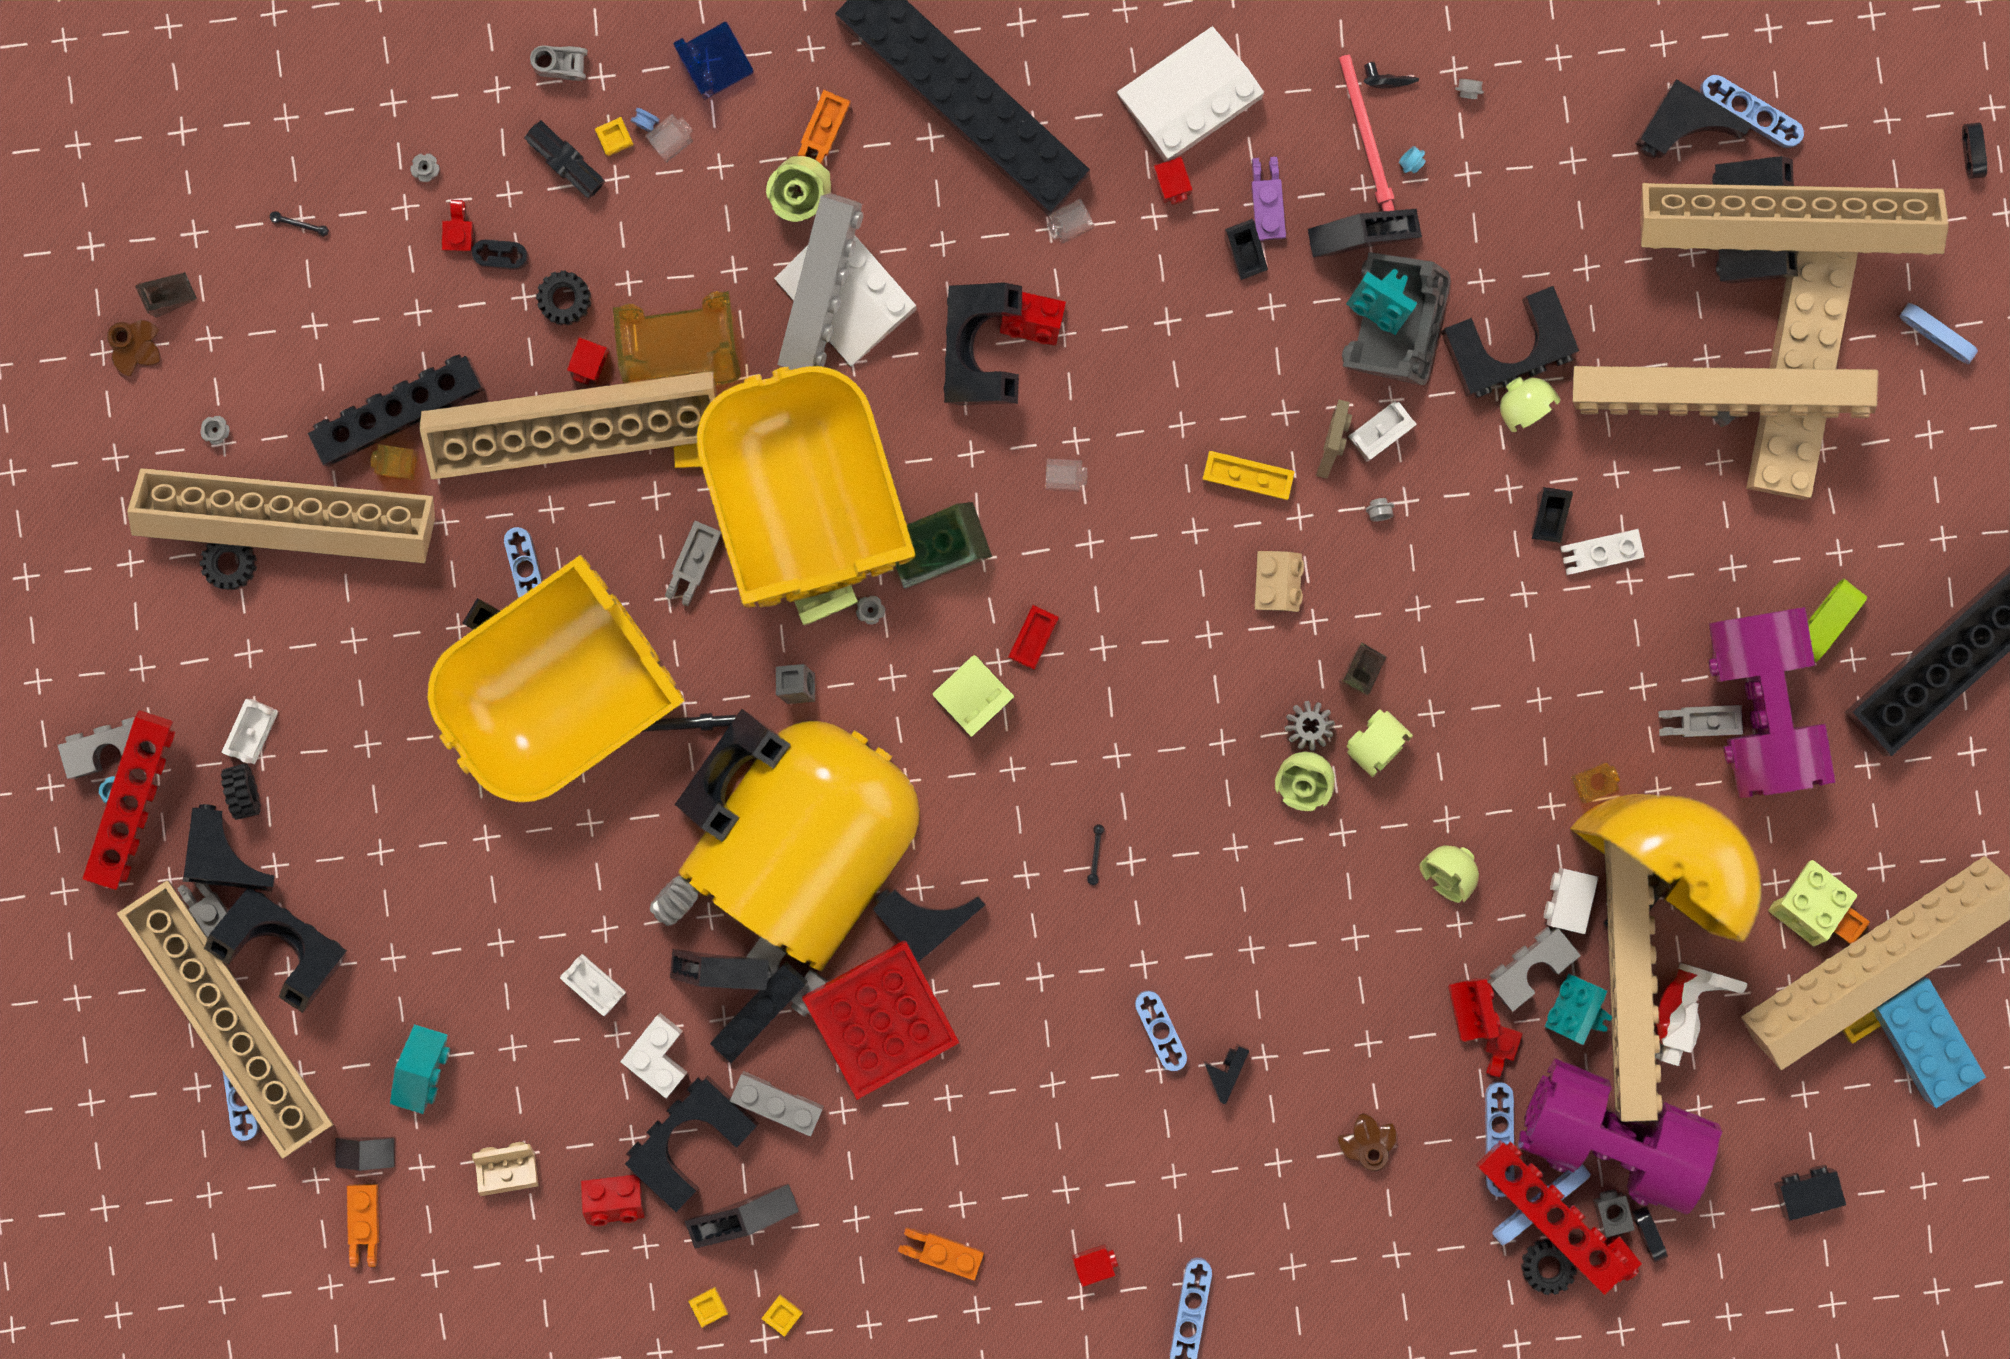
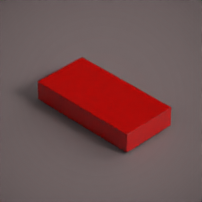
M1032 605L1008 658L1034 670L1059 617Z

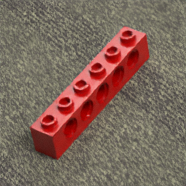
M141 710L134 717L85 868L83 880L117 890L121 882H127L132 866L127 865L129 856H135L138 850L140 839H137L136 835L138 829H144L149 812L144 810L147 801L153 802L158 786L153 783L156 774L162 775L167 759L163 758L162 755L165 747L170 748L176 732L172 731L171 728L174 721ZM144 741L151 742L155 746L156 751L153 753L144 751L141 743ZM142 769L146 773L147 778L144 780L135 778L132 770ZM133 796L137 800L138 805L134 807L128 806L124 802V797ZM124 823L127 825L129 832H118L115 824ZM106 851H117L120 855V859H110L107 856Z
M1500 1140L1475 1165L1606 1295L1630 1271L1624 1265L1628 1259L1616 1247L1611 1251L1603 1243L1607 1238L1595 1226L1589 1229L1582 1222L1586 1217L1574 1205L1568 1208L1561 1201L1565 1196L1553 1184L1547 1187L1540 1180L1544 1175L1533 1163H1530L1528 1166L1523 1163L1519 1158L1523 1153L1511 1141L1506 1145ZM1511 1165H1517L1520 1169V1174L1515 1180H1507L1505 1177V1171ZM1532 1186H1537L1541 1190L1539 1199L1533 1202L1528 1201L1526 1198L1527 1190ZM1555 1207L1560 1208L1562 1212L1560 1220L1555 1223L1549 1222L1547 1219L1548 1211ZM1581 1229L1583 1234L1581 1241L1576 1244L1569 1243L1568 1235L1570 1231ZM1595 1250H1601L1604 1255L1602 1262L1598 1265H1592L1589 1262V1256Z

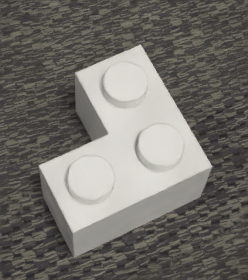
M660 1013L620 1062L667 1098L687 1074L686 1070L665 1054L683 1031Z

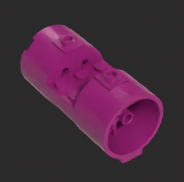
M1805 607L1708 623L1713 647V659H1709L1710 674L1712 677L1716 676L1717 682L1749 678V682H1745V692L1747 699H1752L1754 711H1750V721L1752 728H1757L1758 730L1757 734L1727 739L1728 746H1724L1725 761L1727 764L1731 763L1732 769H1734L1738 798L1753 797V793L1771 795L1812 788L1813 784L1825 785L1835 783L1826 724L1793 727L1784 671L1815 666Z
M1554 1058L1547 1070L1550 1075L1548 1077L1542 1075L1532 1095L1524 1116L1526 1119L1524 1127H1527L1526 1132L1521 1130L1518 1147L1545 1158L1549 1162L1550 1167L1560 1172H1566V1170L1575 1172L1583 1164L1590 1150H1593L1595 1156L1604 1160H1610L1611 1157L1621 1161V1165L1630 1170L1627 1188L1629 1195L1632 1196L1631 1198L1642 1205L1651 1203L1657 1206L1660 1204L1685 1215L1690 1213L1699 1201L1711 1175L1718 1152L1719 1139L1723 1133L1720 1125L1666 1102L1663 1103L1662 1112L1657 1113V1120H1651L1648 1126L1637 1121H1621L1614 1112L1606 1109L1608 1095L1612 1089L1608 1079Z

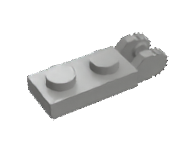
M694 521L673 569V577L665 597L672 599L678 589L680 578L690 582L682 598V604L689 606L697 585L700 586L720 540L721 531Z
M1742 705L1681 708V710L1659 711V717L1663 719L1682 716V728L1664 727L1659 729L1660 736L1682 735V737L1743 734Z
M194 883L205 896L199 902L196 901L190 889L183 884L177 889L185 903L190 907V912L208 937L228 910L216 892H212L208 884Z

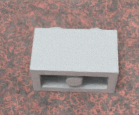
M1559 868V872L1554 873L1551 880L1550 890H1554L1552 902L1547 901L1544 910V918L1547 919L1546 925L1585 934L1598 877Z

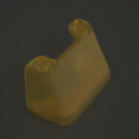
M729 291L709 293L703 298L702 308L651 316H645L643 309L635 304L613 307L618 368L623 384L712 371L715 385L732 383L741 377Z

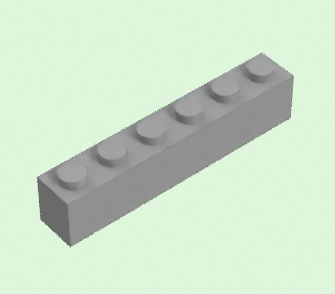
M831 193L820 197L777 365L789 367L791 370L808 366L824 367L827 357L824 349L826 342L830 341L834 331V325H831L833 315L838 312L841 304V297H838L840 288L844 286L848 278L847 261L848 258L852 257L856 247V241L853 238L856 229L860 228L863 220V212H861L862 203Z

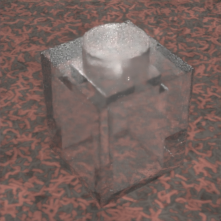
M671 114L645 137L667 163L693 142L689 135L693 130L683 117L677 120Z
M1081 198L1049 214L1051 222L1047 224L1053 239L1059 238L1062 244L1094 228V223Z
M1047 459L1045 490L1080 492L1081 485H1087V468H1082V460Z

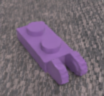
M1270 157L1269 170L1271 171V180L1261 181V163L1259 158L1252 159L1253 182L1251 183L1254 223L1260 241L1286 238L1281 179H1279L1277 157Z

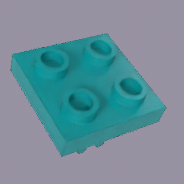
M1393 269L1383 280L1367 272L1346 305L1351 307L1356 314L1365 316L1375 322L1381 330L1396 335L1417 305L1415 301L1403 294L1408 277L1403 275L1401 279H1397V269Z
M1568 973L1566 980L1560 987L1557 1000L1548 1013L1544 1027L1584 1045L1590 1029L1606 1032L1608 1027L1603 1025V1021H1611L1613 1018L1601 1008L1608 991Z

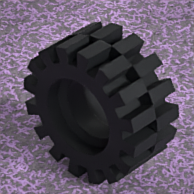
M562 270L556 273L555 271L551 273V276H546L543 279L542 285L539 284L537 288L539 292L536 294L537 305L542 314L551 322L557 325L566 324L568 326L572 325L573 322L578 323L581 321L580 318L587 315V309L591 306V293L587 284L575 273ZM568 287L573 290L575 301L570 308L559 309L554 305L553 295L557 289Z
M208 543L206 551H202L201 556H203V560L200 561V566L203 567V570H201L202 575L206 576V580L215 587L236 590L239 589L238 587L247 585L248 580L253 579V571L257 569V566H255L257 558L253 555L252 552L254 550L251 547ZM225 552H233L239 559L238 569L230 575L223 574L218 568V559Z
M245 763L222 769L221 783L224 787L223 794L226 796L225 801L229 806L228 810L232 814V818L239 820L259 815L261 811L259 793H257V784L254 782L255 778L249 765Z
M1544 1239L1542 1242L1539 1240L1534 1242L1535 1245L1529 1246L1526 1255L1523 1254L1522 1256L1523 1264H1521V1269L1523 1270L1524 1278L1536 1291L1549 1295V1293L1556 1295L1561 1290L1566 1291L1569 1283L1573 1284L1574 1282L1573 1276L1577 1275L1575 1265L1549 1239ZM1546 1256H1554L1560 1263L1558 1274L1552 1278H1545L1538 1271L1540 1260Z

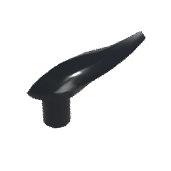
M1369 62L1364 65L1367 75L1364 83L1374 88H1396L1419 82L1418 77L1395 76L1392 74L1379 75L1375 62Z

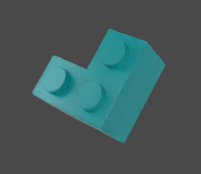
M414 1024L395 1067L390 1104L424 1114L427 1104L434 1103L438 1088L434 1086L437 1085L441 1070L438 1068L440 1064H446L450 1053V1048L446 1047L447 1034Z

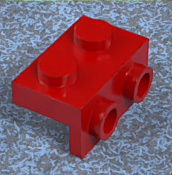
M1022 292L1021 316H1003L1000 333L1013 338H1023L1040 344L1055 346L1059 336L1066 301Z
M1473 978L1449 984L1448 989L1460 1040L1465 1042L1477 1038L1491 1039L1499 1037L1500 1018L1497 1012H1494L1492 1004L1494 992L1487 979Z
M636 1174L581 1181L582 1213L588 1225L605 1226L608 1222L616 1221L632 1223L637 1221V1219L645 1218V1211L642 1206L641 1179Z

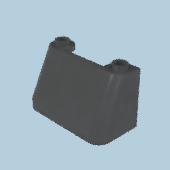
M1369 252L1367 260L1362 265V276L1364 277L1369 272L1383 280L1393 269H1397V279H1401L1403 275L1408 277L1403 294L1415 301L1417 305L1396 335L1381 330L1375 322L1363 316L1358 341L1352 340L1343 349V367L1411 384L1425 385L1431 373L1450 290V274L1435 262Z

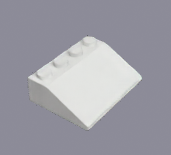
M1212 26L1117 91V94L1163 161L1166 162L1177 158L1261 100L1264 91L1249 69Z
M855 235L853 240L856 241V247L852 257L848 258L847 261L848 278L844 286L840 288L838 297H841V304L838 312L833 315L831 325H834V331L829 341L850 366H853L917 310L916 304ZM808 245L774 278L793 301Z

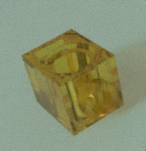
M378 444V450H374L372 453L371 468H375L374 474L379 476L414 481L418 452L413 449Z
M1602 762L1571 776L1582 803H1589L1619 790L1617 785L1620 782L1619 775L1613 765L1609 767L1608 762ZM1596 773L1601 774L1604 778V785L1599 790L1594 789L1591 785V778Z

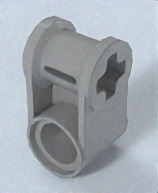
M538 46L531 52L530 62L535 73L539 76L583 81L586 79V74L583 73L584 56L588 54V50L571 46ZM542 55H548L552 58V63L546 68H541L537 65V59Z

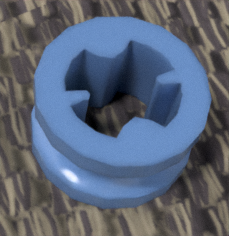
M636 108L635 112L637 115L634 118L632 117L630 122L650 133H654L655 129L653 126L659 123L660 119L645 110Z

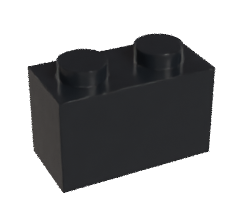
M1827 1165L1816 1166L1809 1169V1174L1799 1176L1798 1173L1787 1174L1781 1177L1782 1181L1774 1183L1783 1217L1791 1221L1846 1206L1836 1170L1827 1168Z

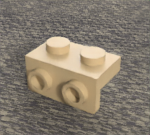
M1258 551L1255 594L1256 610L1299 612V606L1303 598L1302 590L1300 589L1301 576L1304 572L1302 554Z
M515 1142L507 1148L487 1147L481 1149L478 1153L472 1154V1159L476 1165L478 1193L480 1196L538 1186L536 1157L530 1144Z

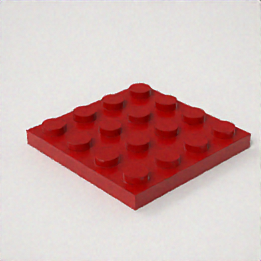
M905 940L801 997L856 1100L960 1043Z

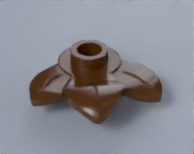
M138 320L132 324L118 322L110 327L107 333V340L113 348L112 362L122 374L131 376L137 363L142 365L159 363L160 353L156 344L152 341L158 334L159 328L146 320ZM122 332L127 333V340L125 342H120L118 339L119 334Z
M1361 1113L1356 1119L1353 1129L1354 1134L1338 1136V1143L1348 1159L1360 1161L1367 1170L1379 1171L1388 1163V1152L1396 1145L1397 1133L1392 1123L1379 1128L1377 1122L1372 1117ZM1377 1151L1380 1157L1378 1160L1372 1161L1368 1158L1369 1153Z

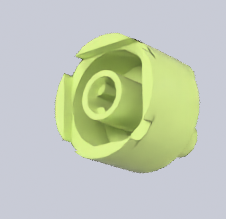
M806 156L790 157L773 172L768 180L766 194L773 206L772 209L781 218L792 222L803 221L814 216L818 209L820 197L831 192L830 173L815 159ZM796 185H799L801 187V190L803 191L802 193H799L797 191L798 186Z
M1380 709L1368 721V729L1364 733L1359 730L1347 742L1348 745L1346 746L1349 749L1347 754L1372 778L1377 773L1375 768L1381 771L1401 751L1402 745L1406 742L1404 738L1409 742L1413 737V734L1389 711L1384 713Z

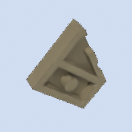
M1338 399L1324 444L1323 457L1317 470L1316 476L1327 479L1336 456L1343 455L1347 439L1342 438L1343 431L1348 432L1352 415L1347 414L1350 402Z

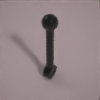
M273 211L269 217L273 223L283 222L318 232L321 237H325L329 233V229L325 225L318 227L283 217L277 211Z
M1097 824L1093 828L1095 834L1091 874L1087 877L1090 885H1095L1099 881L1097 866L1101 835L1105 831L1104 826L1101 824Z

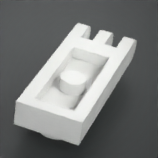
M1638 529L1561 546V552H1570L1571 550L1574 552V556L1563 558L1564 564L1576 561L1577 567L1567 568V575L1645 557Z

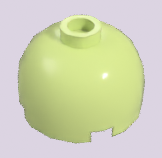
M1518 377L1506 386L1508 392L1501 400V416L1509 430L1517 432L1515 426L1521 424L1525 428L1552 410L1549 404L1553 400L1558 404L1561 399L1546 381L1538 378H1529L1523 381L1521 377Z
M1304 751L1291 755L1284 760L1275 778L1277 794L1279 791L1284 797L1283 802L1297 810L1313 811L1317 806L1322 804L1325 806L1328 804L1334 791L1335 774L1331 765L1323 756L1314 752Z
M1443 845L1434 849L1420 863V871L1426 881L1431 877L1439 884L1433 888L1447 899L1459 903L1462 899L1465 902L1477 887L1479 879L1478 867L1474 862L1475 857L1464 847L1457 848L1455 846Z

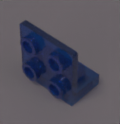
M727 22L719 24L687 43L684 38L673 43L703 100L712 97L754 73L750 62Z

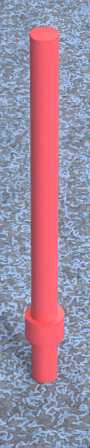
M1345 55L1340 57L1339 60L1377 191L1375 196L1377 203L1381 204L1383 211H1394L1395 208L1392 202L1395 199L1392 188H1388L1351 56Z

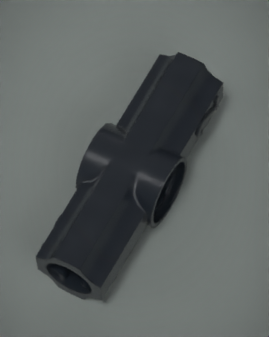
M542 120L534 124L524 137L527 143L546 159L545 162L563 179L566 178L588 200L602 188L605 183L602 176L583 160L584 157L571 144L558 137Z

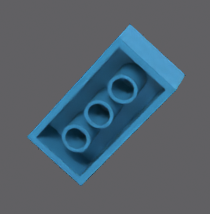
M1925 976L1872 1010L1923 1099L1933 1107L1938 1108L1986 1078L1930 979Z

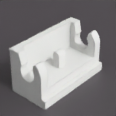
M1394 401L1350 434L1348 438L1368 462L1417 424L1399 402L1396 403Z
M245 699L222 753L239 758L242 762L255 764L279 711L253 699Z
M583 954L560 977L563 982L603 1016L607 1015L626 993L623 988Z

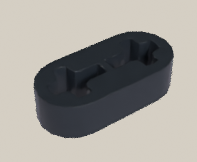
M1980 122L1964 124L1962 127V143L1967 176L1969 179L1986 177L1987 157L1982 125Z
M485 239L476 242L472 248L474 261L486 268L520 270L525 267L529 260L526 248L517 242ZM485 246H488L490 251L498 252V257L488 256L487 261H483V257L478 255V252L483 251ZM517 248L518 252L523 256L522 259H517L516 264H512V260L508 257H503V253L511 254Z
M1644 1206L1632 1211V1216L1652 1261L1655 1263L1667 1258L1666 1248L1647 1207Z

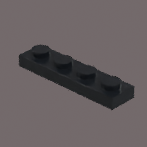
M785 962L770 978L766 990H759L719 1032L710 1045L732 1063L808 981L791 965Z

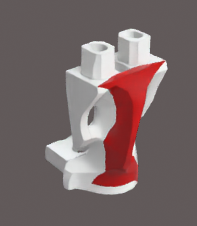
M1680 963L1675 980L1667 986L1658 1005L1659 1022L1654 1023V1032L1656 1035H1659L1660 1053H1655V1058L1679 1066L1683 1051L1691 1053L1700 1031V1020L1697 1013L1699 1004L1696 1003V1000L1702 992L1724 990L1742 994L1746 990L1748 983Z

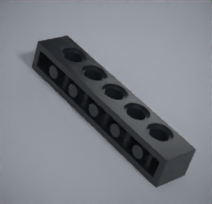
M460 354L445 360V366L437 370L431 367L418 374L419 379L411 383L408 380L402 381L392 387L393 391L384 396L382 393H378L365 400L367 404L358 409L355 406L349 407L339 413L341 417L331 422L329 419H325L313 425L314 430L309 432L308 435L322 464L330 467L419 423L422 411L450 408L484 391L485 388L471 359L467 356L461 357ZM453 376L455 379L454 387L448 391L443 390L441 387L443 378ZM425 388L428 390L429 397L426 402L419 404L415 400V394L419 389ZM395 401H400L402 404L401 413L398 416H391L389 406ZM373 414L376 418L375 426L371 429H365L363 427L364 417ZM342 427H347L350 432L349 438L345 442H339L336 437L337 431Z

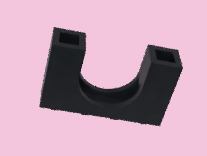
M1777 156L1715 164L1712 182L1713 185L1794 186L1793 159ZM1720 249L1719 260L1716 263L1717 275L1720 277L1721 282L1730 284L1798 277L1797 251Z
M1005 282L949 286L947 298L945 384L943 388L944 403L956 405L1018 404L1019 374L1004 371L984 372L975 361L973 344L978 329L988 319L1001 316H1021L1023 286Z
M1554 286L1522 299L1535 334L1533 349L1523 361L1503 363L1492 358L1484 349L1472 318L1444 328L1441 331L1466 396L1474 394L1477 399L1492 393V386L1501 383L1503 388H1505L1520 375L1529 373L1530 377L1547 371L1545 366L1556 362L1558 367L1574 360L1572 355L1579 352V348Z
M741 709L674 805L700 828L723 842L740 818L725 803L726 789L734 773L746 761L753 758L760 759L774 769L791 744L763 722Z
M250 887L244 891L211 931L204 947L206 951L229 965L244 945L253 938L274 936L289 943L298 956L299 964L284 982L278 997L304 1013L340 967L347 952L337 941L327 938L318 932L314 926L304 923L293 916L289 910L279 907L263 893L256 892Z
M709 1076L703 1081L698 1077L686 1089L690 1095L683 1102L678 1098L666 1111L670 1116L663 1123L657 1120L646 1132L650 1136L643 1145L637 1142L626 1153L630 1159L625 1165L675 1212L686 1203L699 1187L673 1163L670 1157L668 1142L673 1129L685 1121L702 1120L713 1125L737 1148L759 1124L741 1106L730 1102L731 1097Z

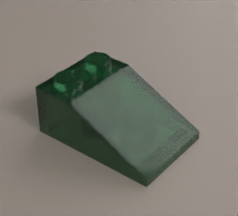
M957 503L906 525L915 557L902 565L899 564V561L895 563L903 588L907 589L991 558L992 554L974 503Z

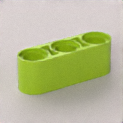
M1844 578L1838 582L1808 620L1815 663L1826 653L1867 599L1865 594Z

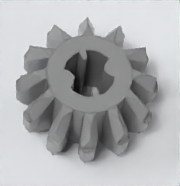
M1309 701L1304 702L1305 712L1298 705H1295L1293 710L1298 716L1295 717L1290 714L1286 716L1287 720L1294 722V726L1288 725L1284 729L1285 731L1295 730V734L1289 737V741L1294 742L1300 737L1299 749H1303L1308 740L1310 751H1314L1316 747L1315 740L1324 747L1326 742L1321 736L1333 737V733L1325 730V726H1334L1335 722L1324 720L1325 717L1330 715V710H1325L1319 714L1322 705L1319 702L1314 705L1313 711H1311ZM1305 719L1316 721L1317 726H1314V728L1317 729L1314 733L1311 731L1304 732L1302 726L1306 725L1303 724Z
M682 876L673 878L651 902L650 911L658 921L663 922L666 926L673 925L694 905V902L698 899L699 891L690 884L688 879L686 880Z

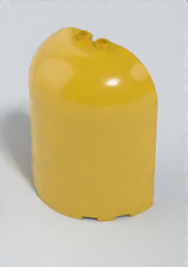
M819 366L801 367L790 370L789 367H782L772 371L773 377L762 380L761 375L747 377L744 379V383L733 386L719 394L708 405L700 420L697 432L698 454L742 603L746 608L754 607V602H758L759 607H768L781 603V599L785 597L787 601L794 602L860 583L861 580L866 578L865 575L870 572L872 577L879 576L893 570V567L896 566L895 562L899 561V564L902 565L915 557L870 404L858 385L849 377L836 370Z
M581 555L449 647L438 659L430 675L428 702L433 719L442 732L439 735L441 741L448 750L452 748L457 750L461 756L457 759V763L466 774L471 772L478 783L486 790L506 800L530 802L552 795L685 701L680 690H676L674 687L676 683L664 665L660 667L657 663L660 661L659 656L618 598L613 594L609 595L606 590L609 588L596 570L590 569L591 565Z
M806 721L788 726L777 733L791 745L773 769L757 758L727 800V807L740 818L722 842L710 833L705 832L678 872L683 878L691 879L690 884L703 895H714L715 897L712 899L714 903L746 927L775 946L781 947L784 944L788 947L785 951L789 955L803 963L808 961L811 963V967L822 971L911 844L918 828L920 810L917 794L911 781L901 769L890 762L893 756L880 747L876 751L865 745L868 739L855 730L850 734L844 729L827 722Z
M1629 794L1594 806L1583 814L1570 828L1604 855L1605 838L1638 859L1667 882L1678 878L1664 897V900L1708 933L1743 942L1750 932L1760 902L1761 885L1757 861L1742 832L1732 821L1716 809L1689 798Z

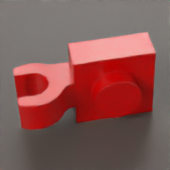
M451 200V221H442V250L472 252L473 222L465 221V202L463 200Z
M1500 1026V1029H1498L1500 1036L1488 1039L1484 1051L1492 1053L1486 1073L1499 1078L1503 1070L1505 1058L1514 1061L1523 1034L1504 1026Z

